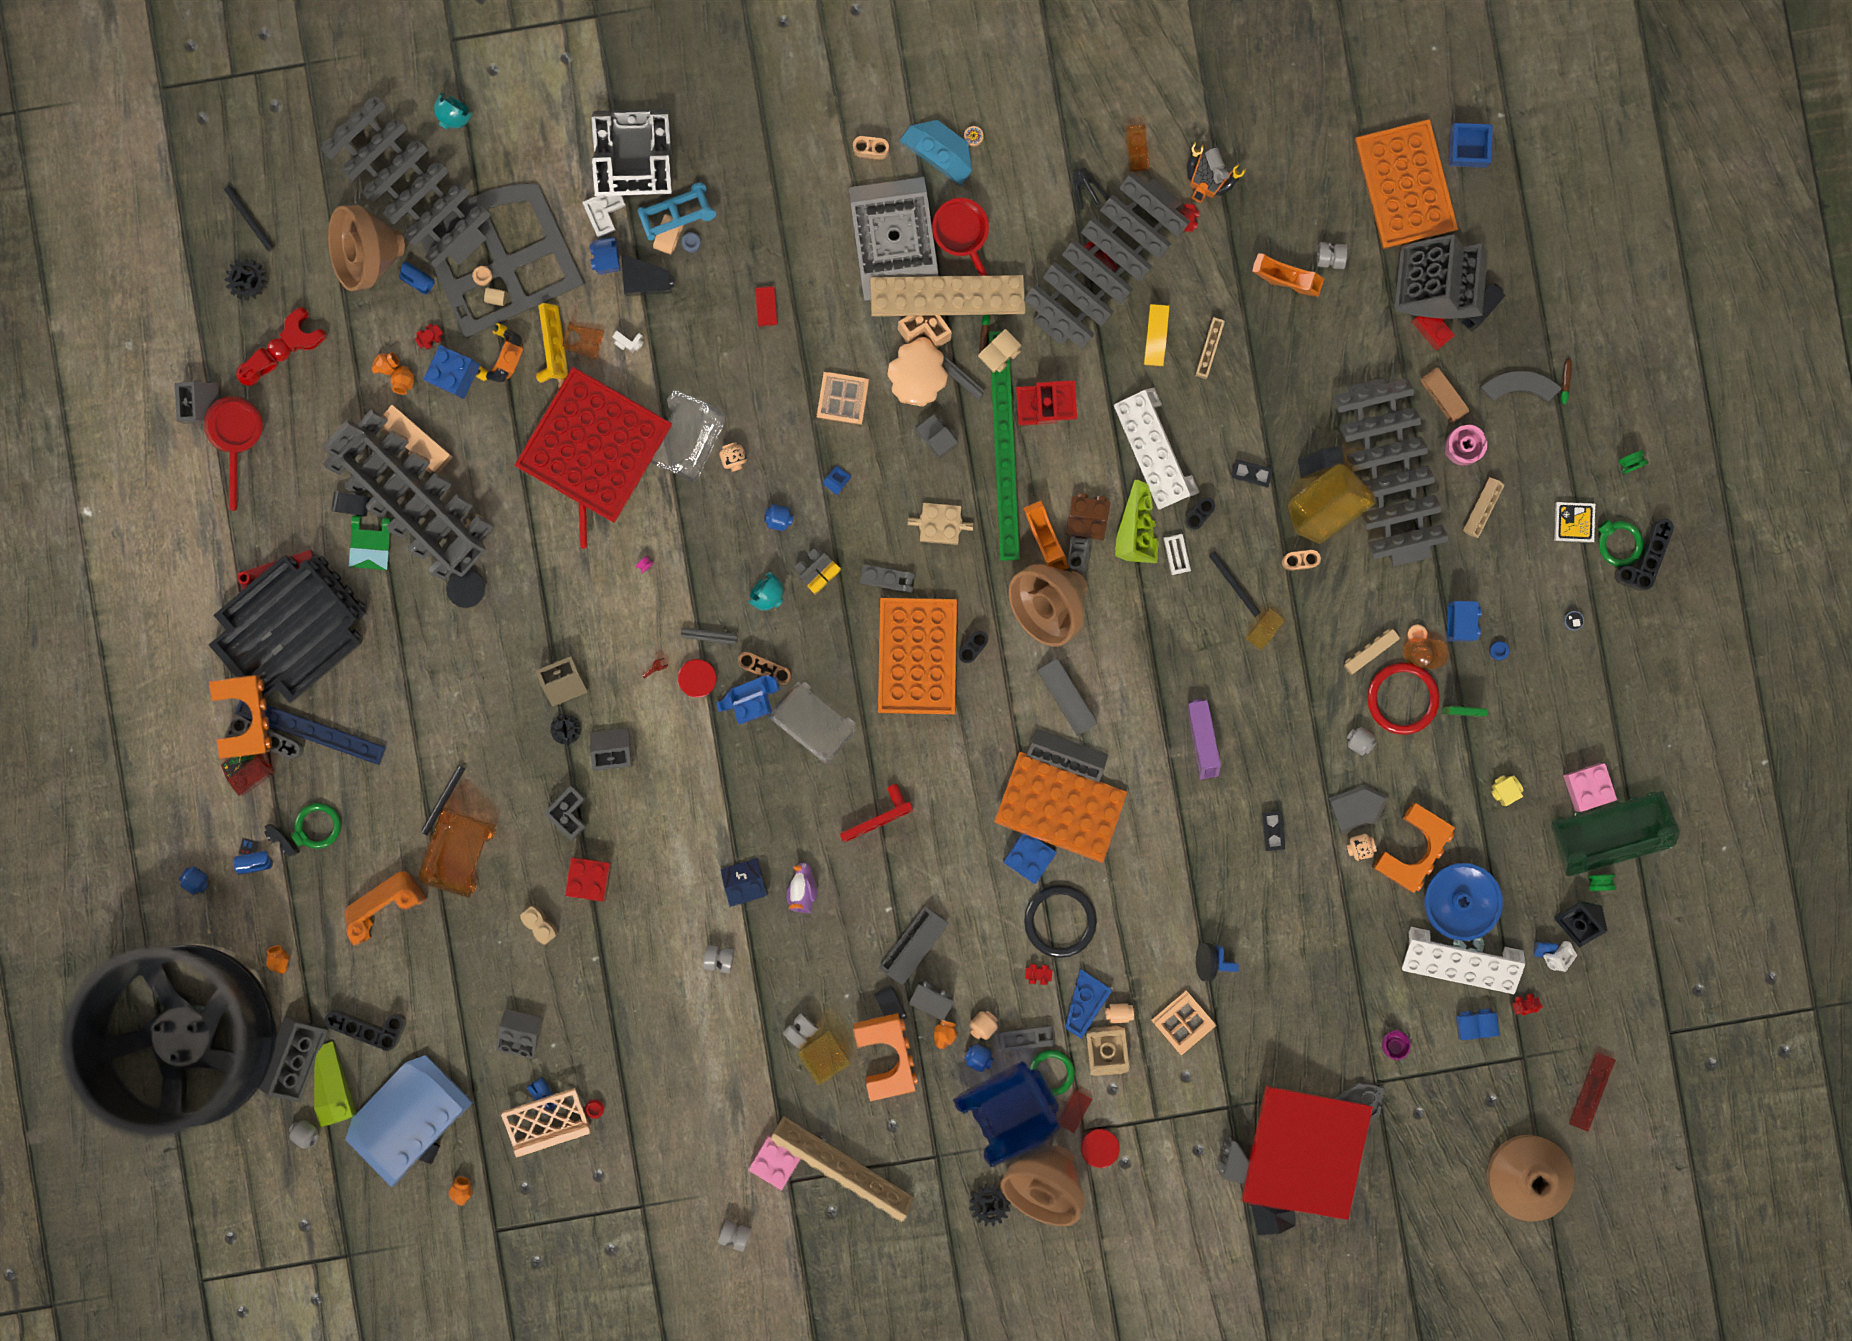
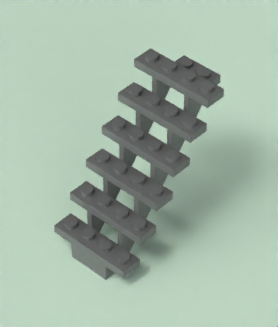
M376 96L369 99L362 109L354 112L345 124L337 128L336 133L333 134L334 136L328 138L320 149L330 160L344 147L354 156L352 160L345 163L344 168L341 170L351 181L365 168L373 175L375 180L369 182L362 193L372 203L386 190L396 199L394 203L387 206L383 214L393 225L407 212L417 221L404 234L414 247L428 233L438 244L430 248L424 257L435 268L449 255L460 265L487 239L477 228L491 214L479 204L477 207L472 208L465 217L456 206L470 194L467 189L460 183H457L444 195L436 184L449 171L437 161L428 167L426 173H423L415 165V162L428 149L417 139L415 142H411L403 152L394 141L407 127L396 117L394 120L389 121L382 131L373 119L386 106ZM370 124L378 134L374 135L372 141L367 146L362 147L357 153L348 143ZM390 145L399 155L393 159V162L387 168L381 170L378 175L370 164ZM411 167L420 177L414 181L408 190L403 191L399 196L390 186ZM432 189L440 199L435 202L429 211L422 214L420 218L411 208ZM453 210L461 220L450 233L445 234L440 239L432 229Z
M1131 173L1120 186V189L1134 201L1127 207L1112 195L1100 211L1115 223L1108 229L1093 217L1081 233L1093 242L1095 246L1088 251L1074 239L1062 256L1076 268L1069 274L1059 264L1054 262L1043 276L1057 291L1052 296H1049L1038 285H1035L1025 297L1024 301L1038 312L1033 322L1060 345H1063L1069 338L1083 349L1095 334L1082 323L1084 318L1088 315L1102 327L1114 312L1101 301L1102 297L1108 293L1121 304L1133 290L1131 286L1120 278L1125 270L1140 282L1152 267L1139 255L1143 249H1147L1157 259H1160L1171 245L1168 240L1158 233L1160 229L1165 226L1174 235L1179 237L1191 222L1177 210L1182 202L1156 180L1152 179L1148 184H1145L1135 174ZM1138 204L1159 221L1154 228L1133 212ZM1118 227L1122 228L1140 243L1135 250L1131 249L1113 234ZM1100 249L1121 266L1116 273L1094 256ZM1080 272H1083L1102 288L1096 296L1075 279ZM1061 294L1083 311L1077 318L1056 301Z
M1384 378L1374 379L1373 381L1348 386L1347 393L1333 396L1334 404L1339 413L1354 410L1356 421L1340 425L1345 441L1349 442L1360 439L1363 451L1347 454L1349 465L1352 471L1367 468L1370 480L1354 483V490L1360 501L1370 498L1375 499L1377 509L1362 512L1361 519L1366 530L1381 527L1384 537L1368 542V549L1373 559L1388 556L1393 567L1430 558V546L1448 542V535L1442 524L1423 528V517L1440 513L1441 505L1436 495L1420 499L1416 497V487L1435 482L1429 466L1410 470L1409 458L1428 454L1422 436L1403 441V428L1421 424L1420 416L1415 407L1396 412L1395 399L1414 395V389L1408 378L1386 383ZM1386 402L1388 413L1363 419L1362 407ZM1393 431L1394 443L1370 449V436ZM1400 460L1402 472L1377 478L1376 466ZM1407 490L1409 501L1384 507L1383 495ZM1414 519L1416 530L1391 536L1390 524Z
M371 409L358 425L346 420L323 446L324 451L330 454L323 463L325 468L338 475H341L347 469L352 476L344 484L346 489L360 496L368 490L374 497L366 504L367 510L380 517H383L389 511L395 518L387 526L388 531L401 538H404L410 532L416 539L408 547L409 552L422 559H425L431 553L437 559L429 568L432 575L444 581L452 573L462 577L486 551L482 540L494 528L492 522L477 515L465 529L461 518L473 506L471 501L456 494L444 507L439 498L452 484L448 479L437 473H434L422 486L418 477L430 464L428 458L413 452L401 465L397 455L409 443L407 437L392 430L380 444L376 436L380 429L388 422L386 416ZM368 444L374 452L359 467L355 458ZM389 465L395 473L380 489L376 479ZM411 487L416 495L401 510L397 500ZM431 508L437 516L422 531L418 521ZM452 529L458 537L443 552L439 543Z

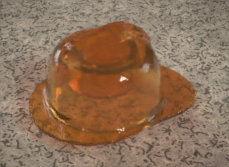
M1415 637L1405 644L1403 656L1408 663L1418 667L1437 669L1447 662L1449 650L1442 641Z

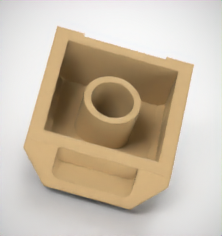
M1117 1025L1093 1027L1086 1032L1090 1075L1123 1074L1129 1071L1125 1028Z

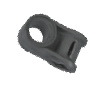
M1071 536L1067 563L1072 571L1082 574L1087 570L1092 550L1091 537L1082 539ZM1077 560H1082L1078 567H1074V563Z

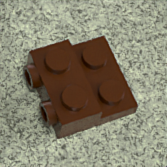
M1077 493L1076 496H1072L1066 535L1082 538L1091 537L1095 540L1104 541L1110 509V502L1107 501V498L1096 496L1095 499H1090L1087 494Z

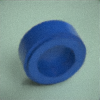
M1503 641L1494 642L1489 648V654L1495 660H1504L1508 657L1510 651L1509 646Z

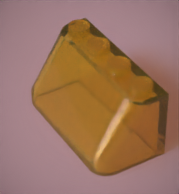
M1337 464L1295 495L1288 504V511L1295 533L1313 542L1322 544L1377 502L1373 492L1348 467Z

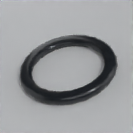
M1056 885L1041 890L1032 898L1025 911L1024 925L1028 939L1036 949L1050 957L1065 958L1080 953L1088 946L1096 932L1097 918L1093 904L1085 894L1071 886ZM1054 895H1067L1076 899L1083 906L1087 915V928L1083 937L1076 944L1067 948H1054L1045 944L1038 937L1034 928V915L1038 906L1045 899Z

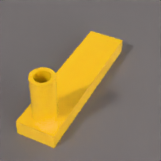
M542 303L539 305L547 368L539 371L536 374V378L540 383L551 378L565 380L568 370L559 308L557 305Z

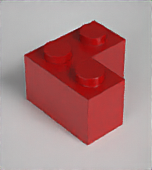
M1418 316L1412 321L1413 325L1436 351L1455 336L1443 322L1445 318Z

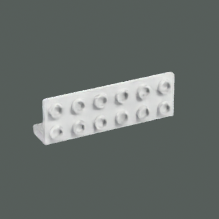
M1150 388L1116 403L1114 407L1145 480L1149 484V489L1157 508L1162 509L1184 498L1198 494L1199 490L1192 475L1183 476L1155 408L1162 404L1155 388Z
M1410 927V944L1402 970L1515 994L1525 967V957L1523 950L1504 947L1503 957L1434 943L1430 941L1429 930Z

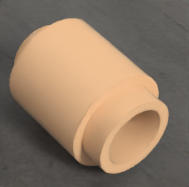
M1128 1003L1109 1004L1108 1008H1105L1106 1020H1109L1110 1023H1128L1130 1020H1134L1133 1005H1128Z

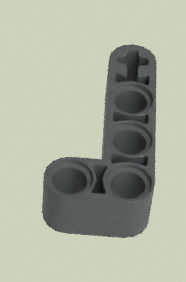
M245 717L234 718L224 738L238 737L245 734L251 727L252 720ZM241 720L245 723V728L242 731L237 726ZM270 728L267 729L268 737L270 736L271 741L274 737H278L280 740V744L277 747H274L272 744L271 751L289 759H297L303 755L304 747L301 743ZM285 746L294 747V749L297 752L292 753V751L290 749L285 748Z

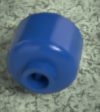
M773 504L770 508L766 509L764 523H767L768 528L785 531L788 526L792 525L793 515L790 514L788 507Z
M195 866L187 867L179 878L181 881L180 886L192 895H196L199 892L203 893L209 886V883H207L208 875Z
M980 1044L970 1045L964 1058L966 1065L978 1072H983L985 1068L990 1069L994 1061L991 1058L992 1051Z

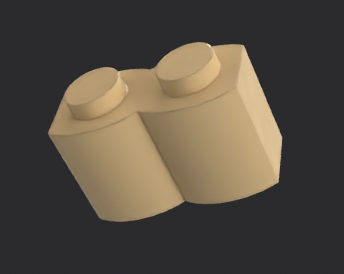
M1005 329L978 355V358L993 373L996 371L1000 373L1007 366V360L1010 358L1015 359L1021 353L1019 349L1022 345Z
M530 906L520 915L523 924L533 930L535 938L540 943L546 945L558 935L556 927L546 920L543 911L537 906Z

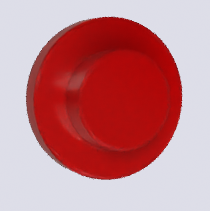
M597 1099L590 1100L585 1106L587 1116L592 1119L601 1117L605 1110L604 1104Z

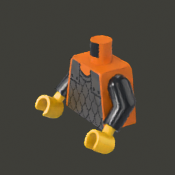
M1194 142L1192 153L1186 165L1187 178L1191 181L1190 186L1196 189L1192 199L1202 203L1206 195L1213 198L1215 195L1221 196L1230 191L1239 180V177L1246 172V168L1242 173H1239L1237 167L1240 164L1236 165L1233 170L1224 166V169L1229 174V178L1223 179L1222 183L1216 184L1214 172L1210 169L1206 155L1202 153L1204 145L1202 144V148L1197 150L1195 149L1196 142Z
M496 323L498 325L497 332L493 331V333L505 339L491 371L481 366L479 367L480 373L476 377L482 381L488 379L504 382L506 378L509 379L514 373L524 349L521 345L522 337L509 330L507 326Z

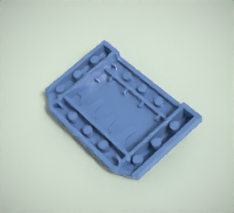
M424 1055L405 1062L352 1118L345 1140L391 1187H394L407 1174L408 1169L474 1102L428 1055Z

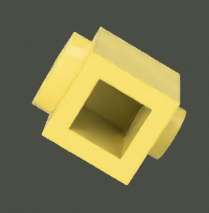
M1500 776L1494 780L1495 784L1491 785L1493 797L1496 801L1499 800L1502 806H1508L1523 797L1521 793L1524 790L1515 776Z

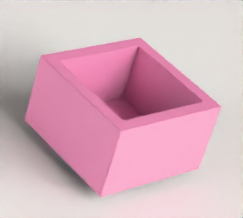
M1598 763L1563 775L1576 812H1582L1617 800L1605 763Z
M769 1134L752 1162L749 1171L782 1190L801 1158L792 1155L787 1149L776 1145L771 1140L772 1135Z

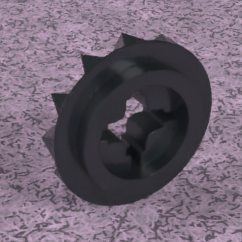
M562 714L551 723L550 733L559 744L569 745L579 738L581 725L574 716ZM564 721L567 727L574 728L568 731L567 738L564 732L558 731L560 728H563Z

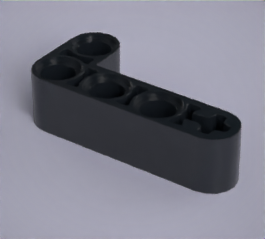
M1662 519L1652 525L1637 569L1631 566L1618 568L1614 573L1616 582L1638 591L1650 589L1654 585L1674 530L1672 521ZM1660 525H1663V528H1665L1666 531L1662 532V528H1660ZM1654 541H1657L1660 545L1658 551L1653 548ZM1647 559L1652 560V569L1646 566ZM1623 570H1626L1629 574L1627 580L1622 578ZM1641 577H1644L1647 581L1645 587L1641 586L1639 582Z
M340 1010L328 1013L324 1020L328 1028L384 1051H389L398 1045L406 1026V1019L401 1014L390 1016L383 1028ZM337 1016L336 1019L341 1022L334 1024L332 1017ZM393 1018L400 1021L399 1028L393 1027ZM350 1022H354L357 1025L356 1032L349 1029ZM368 1029H372L375 1032L374 1039L368 1038ZM386 1036L392 1038V1046H388L385 1044L384 1040Z

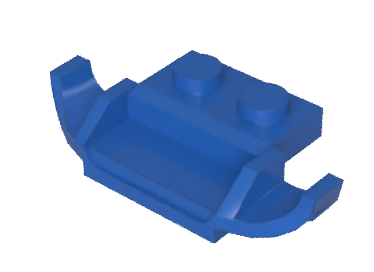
M762 676L738 687H733L722 701L716 703L718 712L734 709L738 724H744L772 713L768 695L781 690L777 678Z

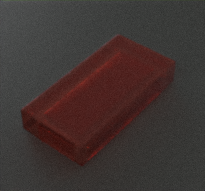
M1075 1090L1057 1124L1075 1133L1093 1099Z

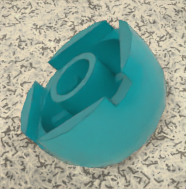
M440 93L434 104V114L440 121L439 125L448 130L450 127L454 129L464 127L470 121L473 111L468 112L469 107L451 96L449 99L444 98L445 94Z
M771 572L765 574L767 578L764 581L760 579L749 594V597L752 599L747 600V602L758 610L767 611L774 606L778 608L784 600L782 598L784 586Z

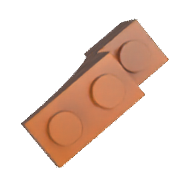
M1260 253L1257 255L1252 272L1270 284L1291 287L1298 293L1319 297L1324 278L1315 272L1286 265Z
M1038 501L1024 507L1023 509L1031 532L1040 548L1046 566L1061 570L1068 569L1066 557L1055 536L1042 502Z

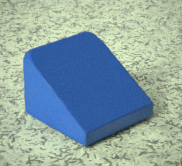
M836 466L826 477L823 485L838 495L852 477L839 466Z
M1535 942L1534 956L1543 957L1545 953L1555 954L1558 945L1549 942Z

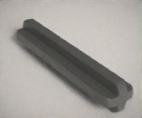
M944 356L942 367L973 396L980 399L984 395L985 390Z
M682 628L681 630L682 638L737 644V634L692 628Z

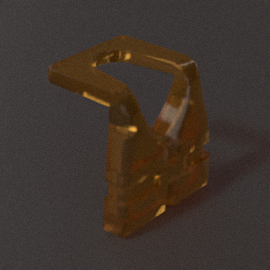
M569 322L562 346L569 351L596 360L604 331L596 328L594 330L590 327L576 326ZM570 331H575L580 336L581 341L570 345L568 342Z

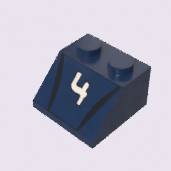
M757 858L720 869L730 907L768 895Z

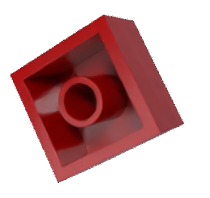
M571 857L565 896L606 901L612 862Z

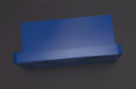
M1216 945L1215 948L1219 962L1215 964V969H1218V971L1238 972L1239 964L1235 961H1223L1224 948Z

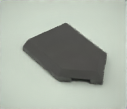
M1363 785L1328 798L1341 834L1377 822L1389 796Z
M1358 1082L1335 1099L1373 1106L1370 1121H1372L1381 1114L1385 1087Z

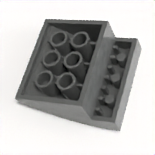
M1453 234L1401 245L1395 310L1430 318L1482 316L1488 254L1483 244L1463 247L1457 236Z

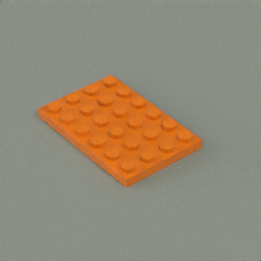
M1430 119L1355 138L1383 249L1458 230Z
M880 598L878 713L955 715L957 599Z
M1019 752L994 823L1103 863L1127 792L1100 781L1098 783L1027 757V754Z

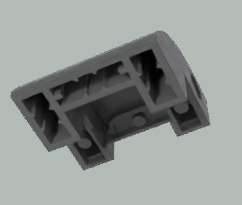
M670 109L593 111L591 116L594 145L592 166L595 196L671 194L672 136Z

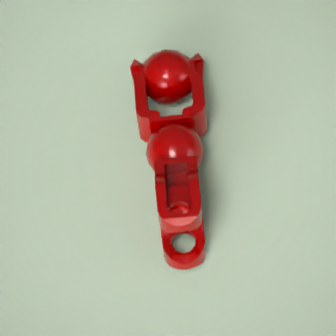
M305 307L296 309L286 317L284 331L279 334L281 338L271 340L266 349L264 347L258 349L247 362L239 365L236 371L238 381L246 386L256 384L261 377L277 368V362L287 360L291 350L293 353L299 349L313 350L326 339L327 333L322 329H317L310 334L303 333L301 331V324L308 318V311Z

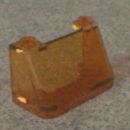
M444 807L438 818L421 865L419 880L428 886L470 898L476 889V883L472 877L484 842L494 838L496 825Z

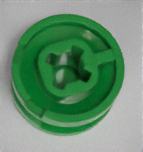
M1643 450L1617 460L1619 465L1623 467V474L1649 464L1648 460L1643 456L1645 454Z
M1616 874L1588 875V878L1592 879L1589 891L1617 890L1614 880H1612V878L1616 877Z

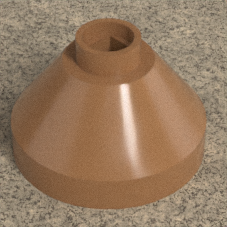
M359 205L339 206L332 213L328 230V243L331 262L340 283L349 291L370 289L395 262L396 258L404 254L405 243L403 235L399 230H393L388 224Z
M1034 564L1026 567L1013 577L1009 585V601L1016 619L1031 637L1048 646H1061L1074 638L1082 629L1085 593L1088 587L1084 577L1078 572H1069L1041 564Z
M1520 1135L1505 1141L1494 1152L1487 1169V1184L1492 1198L1506 1213L1523 1221H1541L1556 1215L1569 1201L1574 1187V1171L1568 1156L1558 1145L1541 1136ZM1538 1175H1541L1543 1177L1542 1184L1534 1190L1531 1187V1183Z
M1051 1146L1047 1151L1011 1164L1001 1182L1003 1194L1014 1207L1027 1216L1054 1226L1073 1225L1079 1220L1086 1204L1076 1166L1073 1163L1075 1157L1069 1150L1061 1146Z

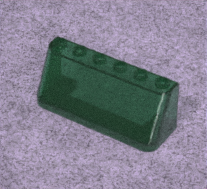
M1655 791L1650 792L1640 798L1632 797L1622 803L1614 802L1604 808L1596 807L1586 813L1578 812L1572 817H1560L1555 819L1551 825L1566 876H1574L1670 849L1677 844L1680 834L1679 827L1663 791L1658 793Z

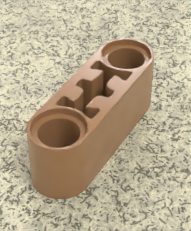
M1436 367L1420 379L1425 389L1451 423H1455L1469 413L1468 407L1440 369Z
M749 652L742 653L738 658L739 666L761 677L771 676L772 673L767 671L762 674V669L756 667L755 671L752 670L756 665V660L759 659L758 664L762 666L767 663L768 668L774 670V666L777 667L773 677L777 678V674L780 671L787 672V680L783 682L778 680L780 685H786L791 681V672L785 667ZM751 656L752 664L747 667L742 664L743 657Z

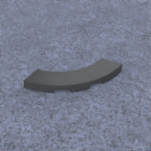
M1516 371L1499 375L1485 383L1480 389L1493 402L1500 396L1514 391H1527L1549 402L1562 388L1551 379L1540 374Z

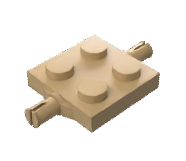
M923 503V511L920 518H908V525L919 526L921 532L920 542L958 545L961 530L973 531V523L962 522L961 506Z

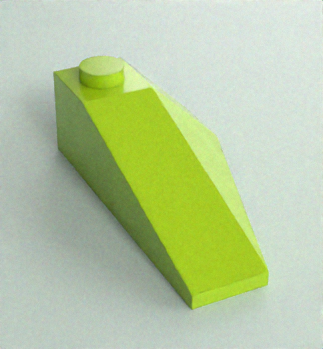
M1138 479L1134 480L1116 537L1115 556L1126 561L1157 563L1158 538H1154L1153 527H1156L1155 520L1152 521L1150 512L1153 508L1149 484Z
M333 1041L323 1044L315 1059L314 1110L320 1127L352 1118L357 1114Z

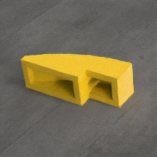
M1153 304L1149 306L1144 365L1163 366L1169 306Z

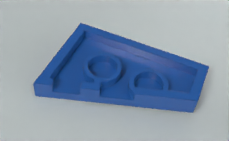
M1082 969L1079 971L1065 1026L1067 1030L1081 1039L1113 991Z

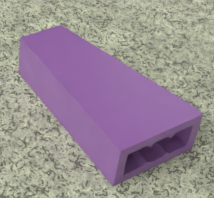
M1196 699L1188 703V715L1198 773L1201 780L1218 777L1221 764L1208 701Z

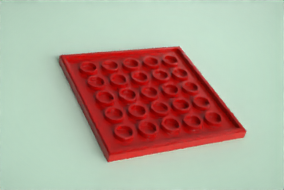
M572 367L514 466L615 524L673 423L577 368Z
M1266 1086L1241 1201L1348 1220L1373 1106Z

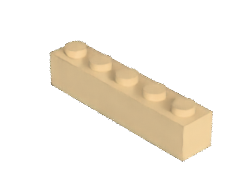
M1213 317L1195 373L1197 377L1204 379L1208 377L1225 322L1224 320Z
M1489 478L1463 531L1479 538L1504 487L1502 482Z
M1387 629L1383 632L1384 635L1382 637L1378 636L1374 639V643L1367 644L1362 652L1358 651L1355 653L1354 658L1351 659L1350 657L1347 659L1344 667L1350 675L1398 641L1400 638L1393 629Z

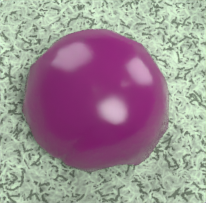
M1400 1030L1388 1032L1383 1037L1381 1046L1382 1051L1387 1057L1392 1060H1401L1410 1053L1411 1043L1408 1035Z

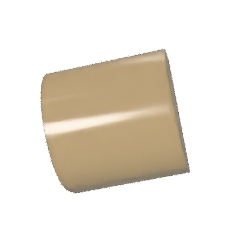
M487 287L485 289L484 302L505 306L508 292Z

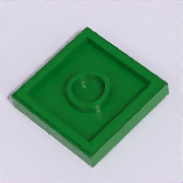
M1447 706L1442 708V715L1488 716V710L1486 708Z

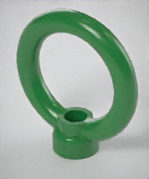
M1608 519L1598 527L1601 533L1598 543L1599 551L1606 562L1616 567H1624L1638 560L1643 551V537L1633 524L1625 521L1612 522ZM1617 529L1628 530L1635 538V550L1626 559H1616L1607 550V538Z
M313 803L304 807L299 812L295 820V832L290 835L298 847L304 844L309 848L322 849L330 846L338 838L341 831V820L336 810L324 803ZM324 811L330 815L333 820V831L328 838L322 841H313L307 837L303 831L302 824L304 818L309 813Z
M1047 1050L1038 1054L1033 1059L1029 1068L1030 1082L1034 1087L1032 1093L1043 1100H1046L1047 1096L1052 1097L1065 1093L1074 1081L1075 1070L1072 1061L1067 1055L1057 1050ZM1047 1058H1057L1066 1066V1080L1058 1088L1049 1089L1040 1084L1037 1079V1068Z

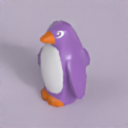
M800 863L793 867L796 874L787 890L786 898L790 905L789 910L812 913L811 906L816 900L818 893L811 866L807 863Z

